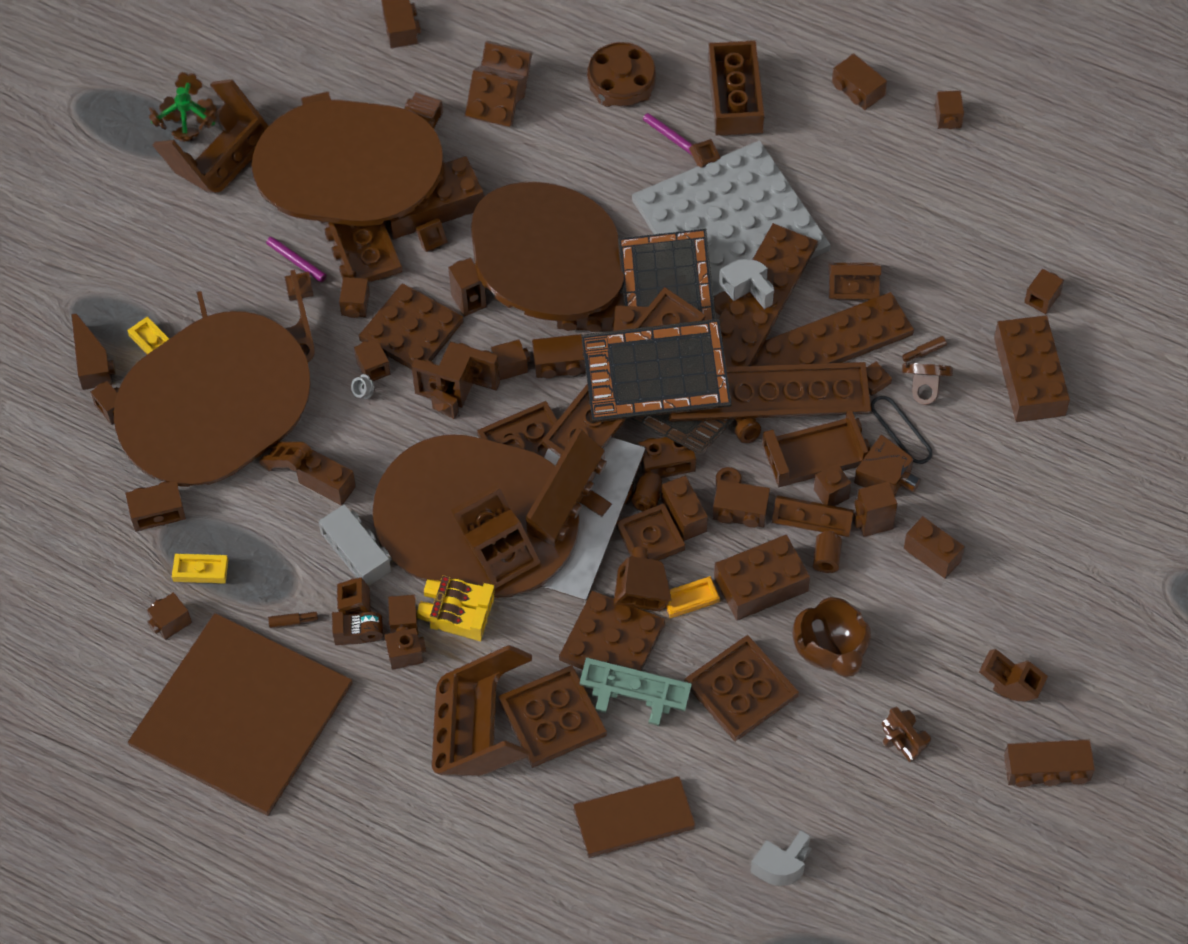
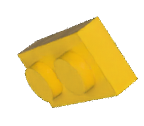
M148 316L127 330L129 336L146 354H149L169 340Z
M175 554L172 570L173 582L226 583L228 556Z

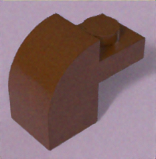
M996 648L989 650L979 670L980 674L994 684L993 690L996 693L1015 701H1029L1038 698L1048 678L1044 672L1030 661L1015 664Z

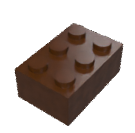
M787 534L716 562L714 568V579L737 621L804 594L809 590L810 576Z

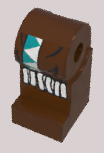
M332 612V631L335 646L363 644L381 640L383 638L382 615L376 612L354 615Z

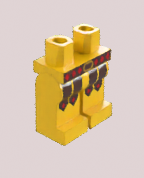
M444 575L441 581L427 579L424 596L434 598L435 601L434 604L420 601L417 609V618L430 622V629H440L444 632L481 641L494 601V585L484 583L483 586H479L459 579H450V577Z

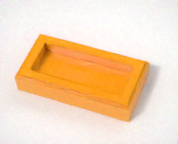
M711 576L670 589L671 602L665 607L671 619L719 603L720 597Z

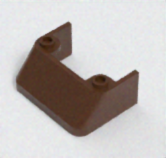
M233 79L213 81L210 84L224 102L217 111V121L223 128V131L196 160L189 153L184 152L175 140L156 141L152 144L175 174L208 193H219L224 190L252 160L258 140L269 127Z

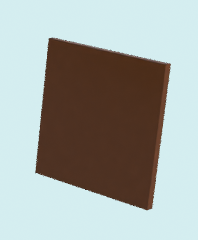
M214 613L128 740V745L269 816L353 684L352 679Z

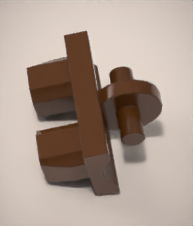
M897 706L891 708L889 716L881 724L884 727L883 731L887 735L883 740V744L886 748L895 746L898 751L904 754L909 762L914 761L920 752L928 746L931 737L924 730L918 732L914 730L913 725L916 720L911 710L900 711Z

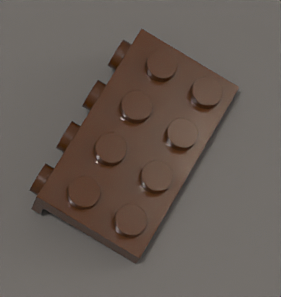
M320 221L321 224H326L327 228H324L328 243L333 242L334 247H331L335 261L340 260L341 262L339 270L342 279L343 277L368 279L369 283L402 273L401 264L384 224L353 226Z

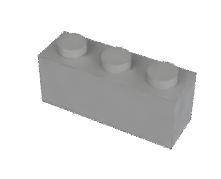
M344 504L318 521L321 534L356 578L362 577L366 584L370 586L391 572L390 554L384 547L380 548L375 543L376 538L370 529L365 530L362 527L361 519L354 510L350 512Z

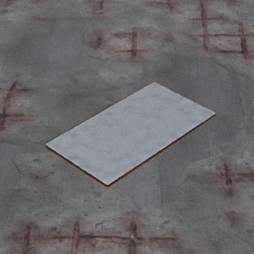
M611 438L603 449L605 450L607 464L601 475H595L592 481L595 483L592 490L608 500L612 505L603 517L582 505L579 512V534L569 560L560 571L540 587L581 600H587L643 458L645 448L615 438ZM548 449L544 458L556 465L560 457Z

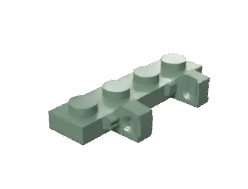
M590 658L585 660L579 683L581 686L594 689L592 695L598 696L596 711L606 713L610 697L617 699V695L645 701L646 706L652 707L648 724L658 727L662 713L669 714L670 708L685 711L692 685L691 683Z

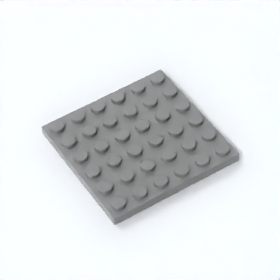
M760 140L721 156L714 163H709L702 168L699 166L632 194L633 203L654 235L705 230L712 302L718 293L725 291L719 284L720 269L737 260H752L773 223L817 240V248L811 259L830 251V243ZM691 240L674 241L673 246L674 248L690 247ZM672 242L660 243L664 250L672 248ZM691 248L674 251L675 266L693 264ZM693 248L694 263L696 264V260H695V250H694V248ZM665 251V253L671 260L672 264L674 265L673 251ZM688 266L676 269L681 277L685 276L687 284L695 282L694 267ZM695 266L696 282H698V279H697V269H696V266ZM687 285L695 300H697L695 285ZM697 285L698 300L700 301V299H699V289H698V285Z

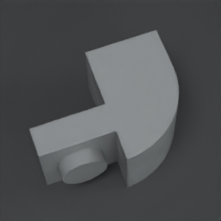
M741 259L720 269L719 284L733 301L751 292L764 309L773 305L774 287L767 280L768 268L755 260Z
M800 830L786 852L766 840L752 860L750 872L772 885L784 886L796 882L804 873L805 863L803 862L811 851V847H809L810 835Z

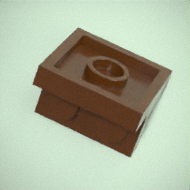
M828 262L829 299H874L879 297L881 265L879 263Z

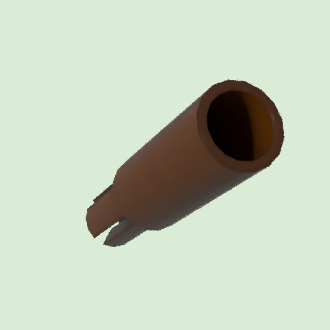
M943 336L935 338L903 354L902 359L907 363L915 358L930 354L947 346L946 340Z
M292 613L269 616V628L317 621L318 613Z

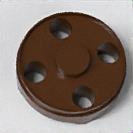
M615 42L598 49L589 61L587 69L588 86L594 96L597 97L598 102L603 106H627L647 101L651 97L656 81L654 61L645 49L633 43Z

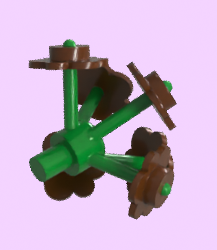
M185 72L179 73L178 80L175 81V86L178 88L176 90L177 95L175 98L167 96L164 99L163 103L159 106L162 113L158 114L153 107L149 108L152 113L149 115L151 123L156 127L160 126L164 130L167 129V126L163 120H172L177 123L181 118L182 127H178L171 133L175 139L184 142L190 141L193 137L199 135V131L195 130V128H187L186 112L189 110L193 111V115L196 116V122L201 124L199 127L200 131L206 127L210 129L217 120V117L214 116L217 113V106L213 104L212 99H200L197 103L191 99V95H197L198 90L203 86L202 81L196 79L197 76L194 73L189 75Z

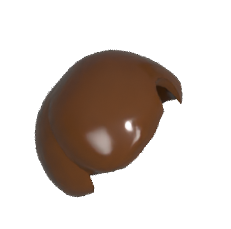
M837 597L823 599L815 608H807L800 612L794 621L792 629L796 650L809 664L822 670L834 671L842 677H852L860 671L862 657L870 644L871 630L868 623L864 622L861 612L846 600Z

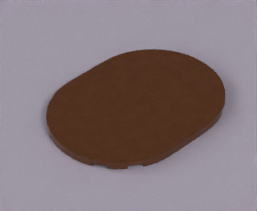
M346 100L315 101L296 107L283 114L264 131L257 142L252 158V172L257 188L262 197L275 206L278 211L295 218L353 226L384 224L383 221L395 217L401 218L414 211L418 204L424 199L427 200L434 192L442 176L444 165L443 150L439 137L432 126L419 115L395 106Z
M520 182L493 190L483 197L476 206L471 223L476 272L483 286L494 293L495 299L509 308L515 307L524 311V315L537 319L574 321L588 318V315L595 312L600 313L612 305L614 299L620 294L624 273L618 233L610 216L592 199L575 190L556 184Z
M230 311L216 313L199 319L144 356L125 376L118 390L114 406V423L119 442L132 463L153 479L156 478L163 482L177 480V484L180 487L210 485L222 481L276 445L298 424L310 395L311 384L307 359L301 346L289 331L267 317L249 312Z
M457 434L432 437L416 443L402 452L389 465L381 477L373 502V521L377 537L382 547L390 554L392 561L400 569L422 581H427V579L441 581L444 575L450 577V579H459L466 583L483 586L484 583L491 584L481 563L470 549L451 510L489 488L498 485L510 509L521 522L541 563L494 589V598L513 597V595L533 591L547 583L569 560L577 542L580 519L579 514L576 519H570L567 525L569 531L563 541L558 540L555 547L527 533L526 516L555 465L544 457L525 449Z

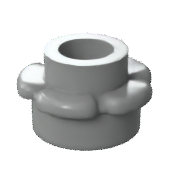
M362 374L352 381V393L358 398L369 399L374 391V382L368 375Z

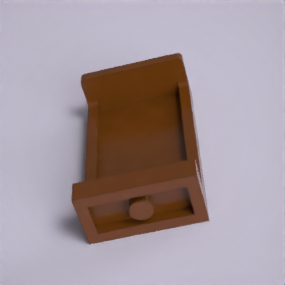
M852 410L846 412L845 419L776 436L774 430L763 432L762 445L778 488L813 479L815 474L836 464L843 471L856 468L870 451L868 440L863 439L861 434V422L859 418L854 417Z

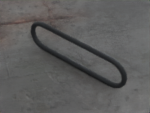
M875 397L870 404L872 413L900 448L913 458L914 463H927L933 455L930 445L890 397ZM885 399L892 404L928 449L929 455L926 459L917 460L909 453L874 408L875 402Z

